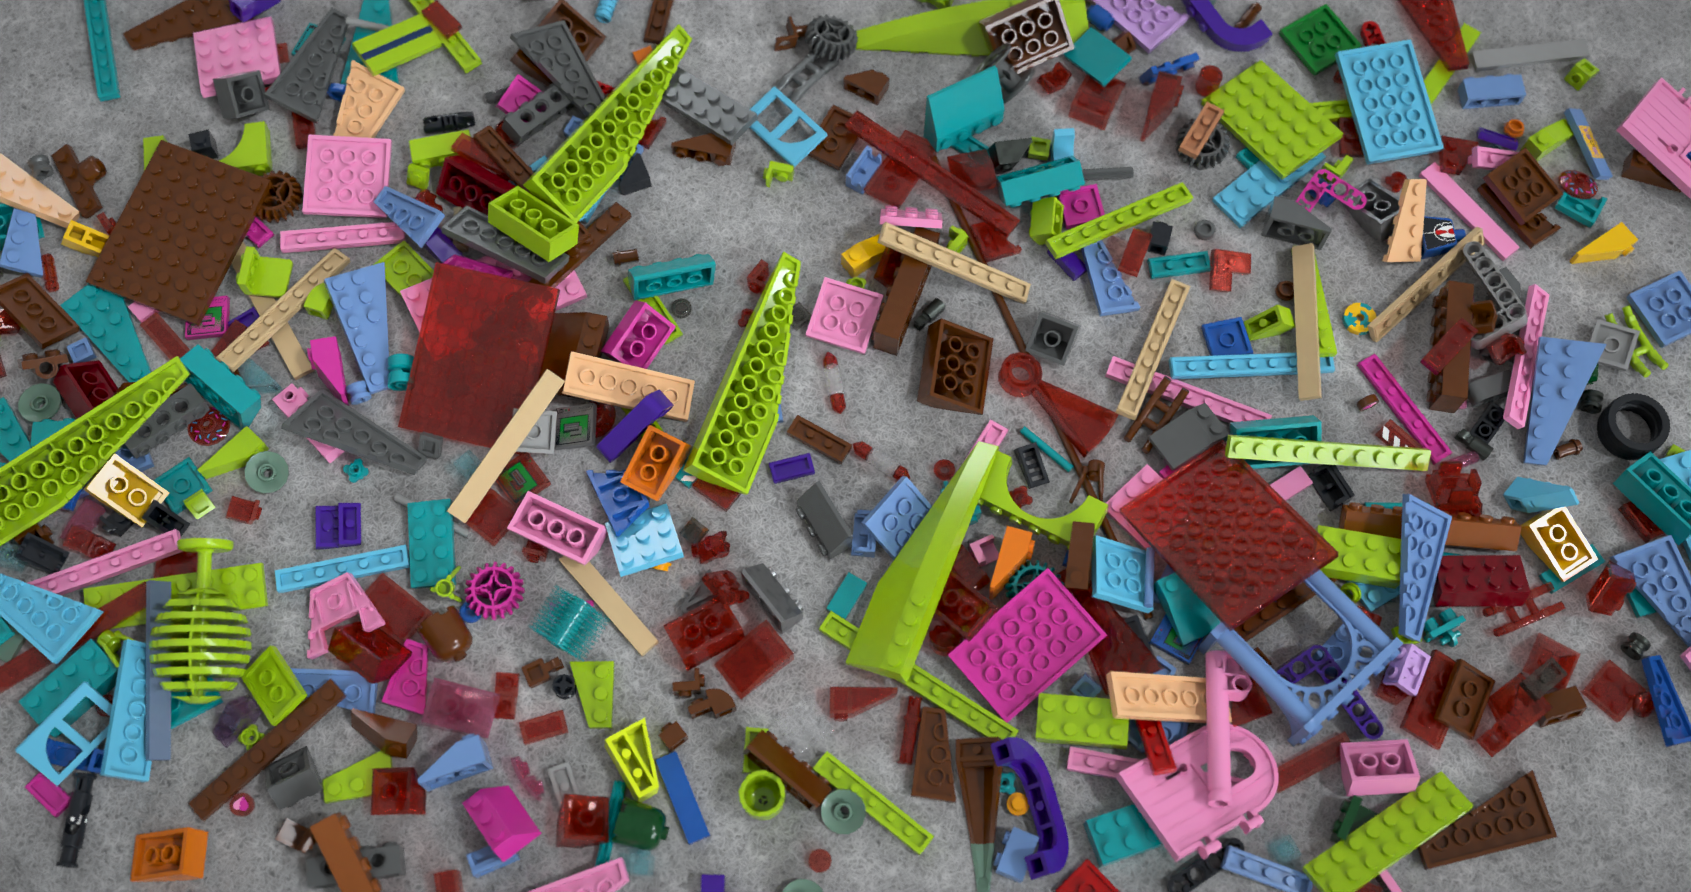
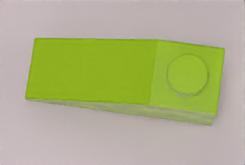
M1564 118L1544 127L1529 137L1520 150L1526 147L1535 160L1539 161L1571 139L1574 134L1568 121Z
M246 426L197 470L206 479L245 467L252 456L259 452L268 451L269 448Z

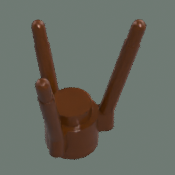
M1093 459L1088 462V466H1083L1082 474L1069 500L1070 504L1074 502L1086 475L1089 480L1098 482V497L1103 502V477L1105 471V463L1103 461Z

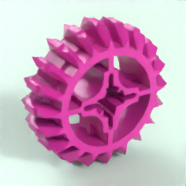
M495 561L493 562V567H489V564L485 563V569L482 570L480 567H477L478 574L471 573L470 577L472 580H466L468 588H465L464 592L468 596L465 600L467 603H470V610H475L477 616L483 613L484 619H487L489 615H491L494 621L497 615L504 619V613L508 612L509 615H512L513 611L511 608L519 609L517 602L523 601V596L520 595L525 593V589L521 587L524 584L523 579H519V572H514L512 566L506 569L507 566L504 562L500 567H498ZM499 577H503L509 580L512 586H507V584H501L499 582ZM490 578L488 583L481 585L485 580ZM495 584H496L498 590L495 591V594H494V597H493V595H492L491 592L494 591ZM477 596L489 598L491 605L482 603ZM508 597L506 601L499 604L501 599Z

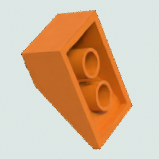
M649 425L620 482L659 501L683 466L692 446Z
M1007 526L990 585L989 599L993 600L1005 588V585L1009 583L1010 577L1015 576L1016 570L1020 571L1021 565L1025 566L1027 559L1031 560L1035 541L1032 540L1033 532Z
M185 827L136 835L130 882L202 879L208 832Z

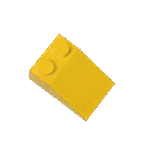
M116 454L112 455L83 489L140 527L146 524L141 516L152 501L156 500L162 503L170 493Z
M1566 507L1541 511L1520 525L1522 527L1520 534L1526 544L1562 582L1598 560Z

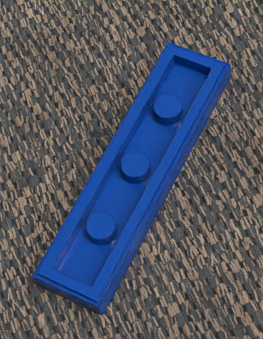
M675 751L656 759L655 761L688 844L691 845L709 837V831L677 752Z

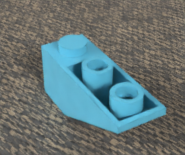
M1517 477L1503 494L1512 510L1526 513L1574 506L1580 503L1571 487L1537 481L1531 478Z

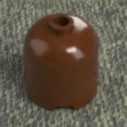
M453 605L447 607L448 612L442 615L439 612L434 613L421 623L423 628L419 627L416 629L432 654L442 662L461 661L467 656L466 652L473 643L471 632L457 608Z

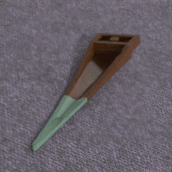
M1000 737L956 739V766L968 824L977 892H990L1002 766L997 767L990 744L1000 741Z

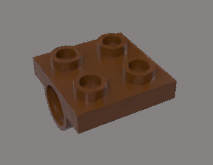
M58 349L44 351L45 355L40 356L35 353L23 354L22 359H17L20 369H31L35 375L43 379H50L57 374V364L67 363L68 357L66 353ZM48 362V370L40 372V364Z

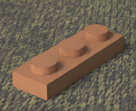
M1206 102L1178 151L1196 160L1225 110Z

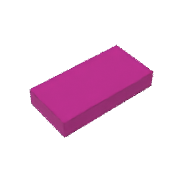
M41 772L25 786L56 818L69 807L71 796L59 785L56 786Z

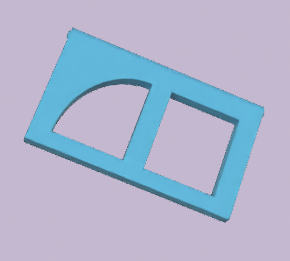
M774 86L750 110L757 113L758 116L771 102L778 98L792 113L771 133L757 120L750 128L786 162L795 167L828 135ZM799 119L816 132L813 136L801 142L786 143L778 140Z
M86 681L69 695L15 749L16 753H19L56 786L107 737L109 725L90 743L63 720L85 696L91 699L109 716L111 715L112 704ZM54 727L83 750L60 774L52 766L47 755V739Z

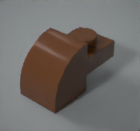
M716 688L705 690L708 699H696L688 706L692 719L713 711L716 719L737 711L732 697L727 692Z

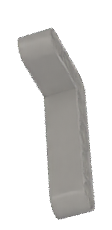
M1471 241L1463 248L1466 262L1499 309L1496 325H1502L1498 329L1495 328L1494 332L1472 335L1471 332V346L1474 349L1481 350L1523 328L1528 322L1525 306L1479 242ZM1474 252H1477V253H1478L1477 255H1474V256H1471V255H1470V254H1472V253H1474ZM1485 267H1488V268H1489V269L1486 270V271H1480L1482 268H1485ZM1493 283H1500L1498 286H1491ZM1510 298L1508 302H1502L1503 299ZM1515 314H1522V315H1521L1520 317H1518V318H1513V317H1512V316H1514ZM1477 335H1483L1480 339H1474Z

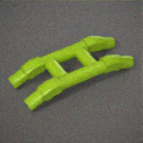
M1630 305L1622 307L1627 326L1640 331L1638 341L1642 346L1634 349L1630 360L1631 367L1644 378L1650 376L1651 371L1639 359V356L1647 353V357L1651 362L1665 370L1669 364L1647 339L1638 325L1639 323L1636 320L1635 314L1633 315ZM1613 313L1604 315L1606 322L1618 325Z

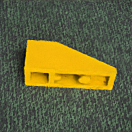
M71 220L61 245L87 255L99 257L109 235Z
M1621 222L1578 251L1571 258L1570 263L1577 264L1616 259L1622 254L1625 257L1635 249L1633 245L1638 239Z
M880 234L856 243L841 254V265L852 278L859 276L895 251L877 243Z

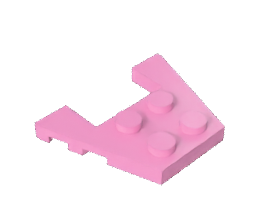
M346 572L310 590L309 618H311V630L308 631V639L310 640V650H307L308 659H315L328 653L329 648L324 631L353 616L360 614L362 626L366 632H371L385 625L384 619L353 574Z

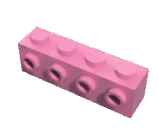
M292 383L272 400L289 418L308 401L306 398L309 395L302 387L297 389ZM307 438L329 463H332L345 452Z

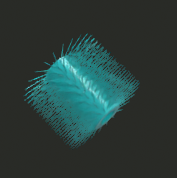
M561 588V591H558L559 596H556V600L553 594L554 599L551 604V610L549 602L548 612L545 606L546 614L543 610V621L542 615L540 614L539 616L538 613L539 618L538 624L537 622L535 624V632L538 635L540 634V636L542 635L543 639L546 638L549 643L563 652L567 651L569 655L575 656L576 659L579 657L581 661L580 654L583 656V652L581 653L583 646L585 653V648H588V644L586 645L588 638L586 639V637H589V644L591 645L590 640L591 638L593 640V636L591 637L593 629L596 637V628L600 627L601 629V620H604L605 615L603 616L602 614L601 618V613L593 609L595 607H592L590 603L573 594L571 595L569 592L567 593L565 589L563 593Z

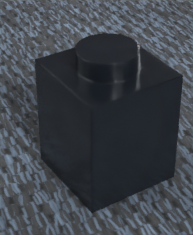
M209 129L188 134L191 151L212 159L219 158L216 140Z
M1153 221L1145 251L1165 256L1173 226L1165 222Z

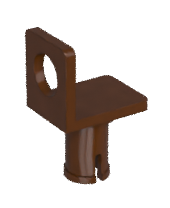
M789 16L786 23L788 36L776 38L774 51L796 48L798 38L806 37L805 33L808 25L796 26L792 17ZM783 41H789L786 45H780Z

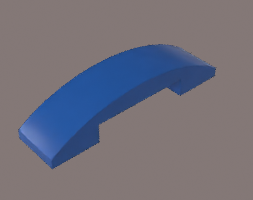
M50 738L47 739V755L52 765L67 767L83 751L77 745L55 741ZM95 748L75 769L100 774L104 750Z

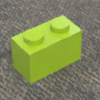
M1055 196L1033 202L1030 212L1031 226L1029 228V235L1038 245H1044L1046 239L1062 233L1064 205Z

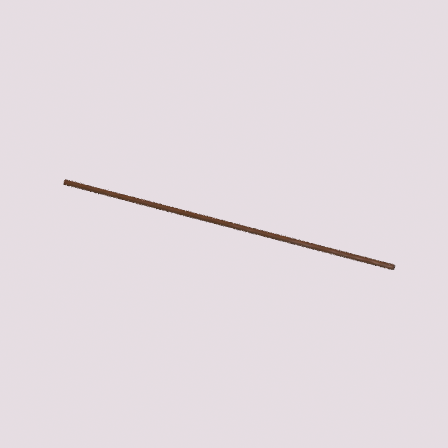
M928 152V158L962 230L968 235V243L976 260L988 265L935 152ZM991 291L1071 463L1080 478L1083 466L1030 353L1025 351L1026 345L1002 295ZM1086 475L1082 483L1087 497L1090 495L1098 499ZM1105 516L1101 527L1107 539L1118 542ZM1142 612L1145 620L1153 618L1151 612Z

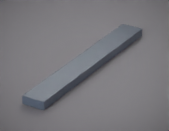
M149 580L146 582L145 761L171 760V691L164 690L159 682H171V678L155 677L152 671L154 668L171 667V665L150 663L149 658L152 654L171 653V651L149 649L150 641L171 639L150 635L153 627L169 625L155 622L159 613L171 612V610L162 608L171 599V582Z

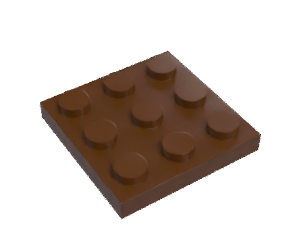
M1526 147L1483 177V180L1520 225H1523L1564 195Z

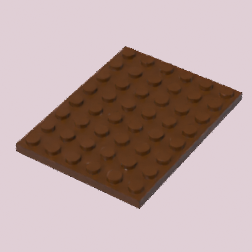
M161 140L85 282L96 288L200 326L273 183L269 179Z

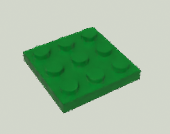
M1327 4L1279 31L1281 38L1313 76L1337 63L1335 58L1337 52L1362 47L1360 42Z

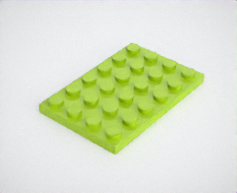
M1259 60L1202 99L1201 102L1203 107L1206 102H1209L1225 110L1219 122L1281 180L1337 142L1343 135V132L1262 60Z

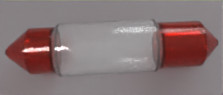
M827 352L822 361L828 397L830 398L832 410L841 414L846 408L840 367L837 357Z
M863 441L853 443L854 453L884 474L897 481L902 476L908 477L909 480L911 479L905 467L880 450L871 447Z

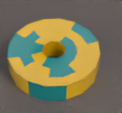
M1361 302L1353 303L1343 313V325L1352 334L1365 335L1369 333L1368 325L1376 318V313L1367 304ZM1356 317H1361L1363 321L1357 320Z

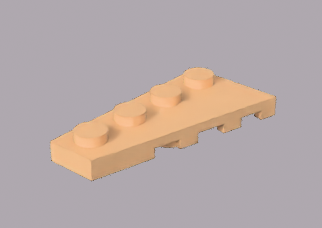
M1427 179L1404 180L1398 202L1399 212L1397 216H1394L1393 224L1395 226L1392 236L1388 238L1387 245H1389L1387 255L1384 254L1383 262L1421 261Z

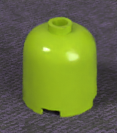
M766 770L755 771L747 775L746 779L742 782L739 789V799L749 816L760 821L770 820L776 817L783 808L785 787L781 779L775 774Z

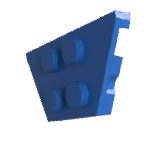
M588 470L586 473L616 537H618L649 507V501L646 495L620 482L626 470H606V473H594L593 470Z

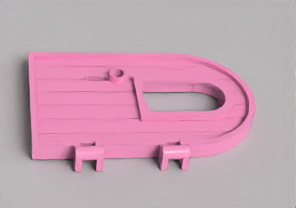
M1661 77L1653 84L1616 131L1691 199V161L1686 157L1688 152L1691 151V96L1685 99L1682 96L1685 91L1684 88L1676 91Z
M1229 724L1230 751L1244 754L1243 756L1249 760L1254 768V773L1231 787V806L1226 808H1215L1208 805V779L1201 766L1207 763V725L1169 745L1177 768L1176 771H1181L1167 781L1166 777L1174 775L1175 772L1153 776L1148 758L1118 773L1116 779L1175 862L1195 850L1205 860L1212 852L1215 854L1221 848L1220 841L1216 839L1238 825L1247 835L1253 828H1259L1264 822L1262 816L1258 813L1265 809L1273 799L1277 791L1279 775L1272 753L1264 742L1252 732L1237 725ZM1246 813H1247L1246 816H1247L1248 819H1249L1248 821H1247L1246 818L1243 816V815L1246 814ZM1205 838L1204 841L1207 843V845H1204L1201 839Z

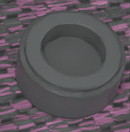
M1200 220L1194 228L1195 236L1200 240L1211 239L1215 233L1214 224L1209 220Z

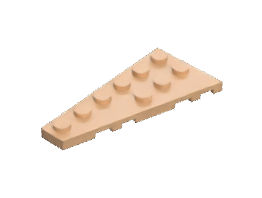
M352 60L351 71L347 78V86L342 98L336 122L337 126L333 136L375 138L404 94L405 89L380 74L372 76L365 66Z
M0 153L1 203L36 214L39 218L68 228L71 220L76 222L79 219L80 211Z

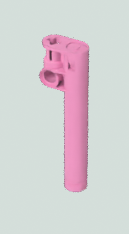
M1214 650L1205 654L1208 805L1215 808H1226L1231 806L1229 701H1243L1252 688V681L1249 678V674L1226 651ZM1236 685L1241 686L1243 691L1237 689Z

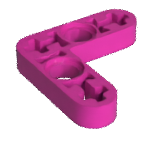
M1326 169L1318 170L1296 199L1297 203L1302 199L1306 204L1311 205L1309 209L1306 206L1304 207L1309 212H1311L1325 191L1354 210L1362 209L1367 203V198L1361 191ZM1324 173H1326V178L1328 180L1332 181V178H1335L1337 181H1335L1331 185L1330 190L1326 189V187L1329 184L1325 182H1322L1321 184L1318 183V174L1323 175ZM1341 183L1345 185L1346 191L1343 195H1336L1334 193L1336 184ZM1312 189L1316 192L1317 197L1314 201H1307L1305 199V192ZM1350 189L1354 191L1351 193L1354 197L1361 196V201L1363 202L1361 205L1353 206L1354 201L1350 198L1347 201L1343 200L1348 195Z

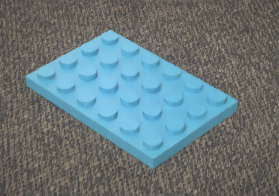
M1411 39L1339 51L1335 54L1367 165L1440 152L1444 149Z

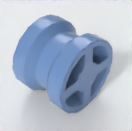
M365 381L354 382L346 387V392L351 396L350 402L352 405L361 404L372 398L370 392L366 389L367 384Z

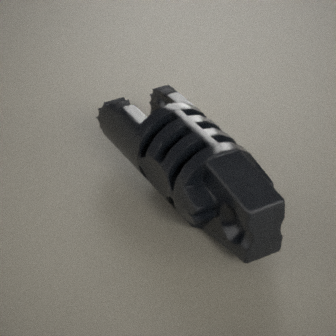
M455 112V114L449 113L448 115L440 114L425 117L423 119L424 133L448 132L450 130L455 131V129L461 130L475 126L473 112Z

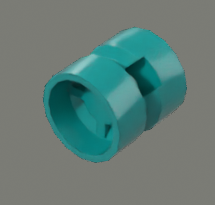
M394 354L388 357V371L390 372L388 373V388L395 391H408L416 387V375L413 373L416 370V359L414 356Z

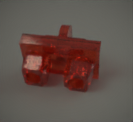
M720 531L714 535H709L703 541L692 544V556L699 558L700 564H707L717 558L726 557L730 551V544L726 542L727 531Z

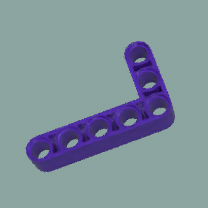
M1319 644L1308 646L1274 670L1277 674H1283L1286 680L1293 684L1314 670L1325 684L1333 682L1343 673L1329 652ZM1319 648L1322 650L1323 655L1321 659L1313 660L1311 658L1313 649ZM1297 661H1301L1304 664V670L1301 673L1293 672L1292 666ZM1328 667L1335 668L1336 675L1334 678L1328 679L1325 677V670ZM1341 678L1342 683H1347L1345 678ZM1355 690L1352 693L1354 698L1346 706L1342 703L1341 706L1362 734L1369 739H1378L1383 734V725L1358 691ZM1362 704L1363 713L1361 715H1353L1352 708L1354 705ZM1371 722L1376 723L1377 731L1373 734H1368L1366 726Z

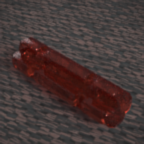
M47 253L41 256L44 280H46V289L48 292H54L59 290V284L56 282L58 280L56 267L53 265L55 263L54 257Z

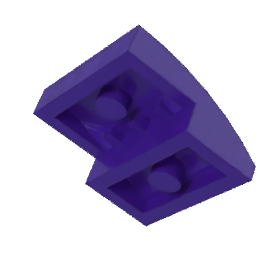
M338 503V506L315 507L316 550L361 545V503Z

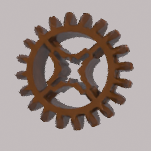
M271 170L268 175L263 172V178L269 179L273 184L256 217H259L262 221L266 219L269 223L273 219L279 223L280 218L287 221V215L294 217L293 210L299 211L298 205L303 204L301 185L288 172L283 173L279 170L275 174Z

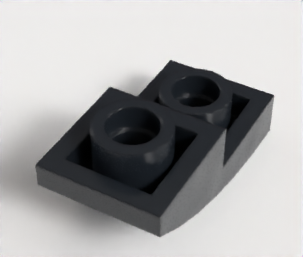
M1492 401L1469 433L1473 437L1477 436L1489 444L1505 421L1503 419L1504 409Z

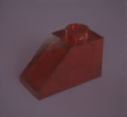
M1133 228L1118 271L1134 277L1138 276L1153 234Z

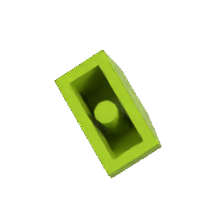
M1275 305L1243 322L1249 341L1278 336L1296 327L1290 308Z

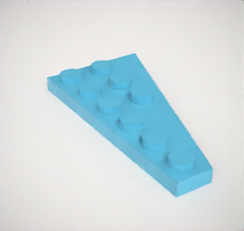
M0 573V616L55 664L61 661L104 612Z

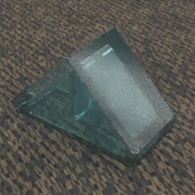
M248 358L245 361L244 381L246 386L250 389L254 388L259 394L280 393L283 390L278 382L252 359Z

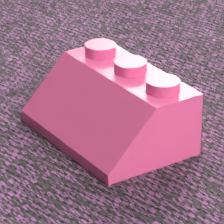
M1408 739L1340 744L1341 778L1347 796L1410 793L1416 790L1420 774Z

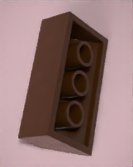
M761 730L746 747L743 754L760 769L779 777L787 792L811 812L815 811L832 790L829 787L830 782L822 775L817 777L811 771L813 768L807 762L797 760L794 757V751L788 746L782 747L777 743L778 738L773 733Z

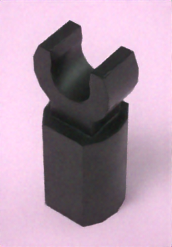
M935 298L922 311V315L916 318L914 327L920 332L928 322L932 323L945 310L946 305L940 299Z
M1465 429L1459 431L1454 437L1459 442L1465 444L1468 450L1482 460L1487 459L1494 449L1477 436L1473 437Z

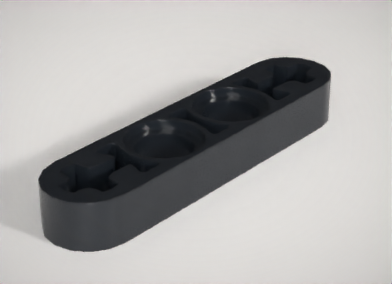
M1237 838L1226 840L1221 844L1220 848L1222 853H1224L1226 846L1230 843L1232 846L1236 844L1238 849L1244 851L1243 843ZM1218 851L1215 854L1212 852L1205 860L1200 858L1171 878L1167 883V891L1174 892L1172 889L1175 886L1173 882L1175 881L1177 884L1185 880L1182 875L1185 874L1187 881L1192 887L1190 888L1187 883L1181 890L1182 892H1191L1223 870L1220 867H1211L1209 857L1212 855L1218 856L1222 863L1224 855ZM1192 868L1201 870L1202 879L1200 881H1195L1191 878L1190 871Z

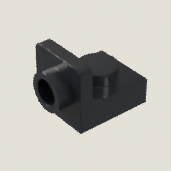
M113 511L107 518L103 516L99 518L104 523L102 526L104 530L110 535L116 533L120 537L134 524V522L116 511Z

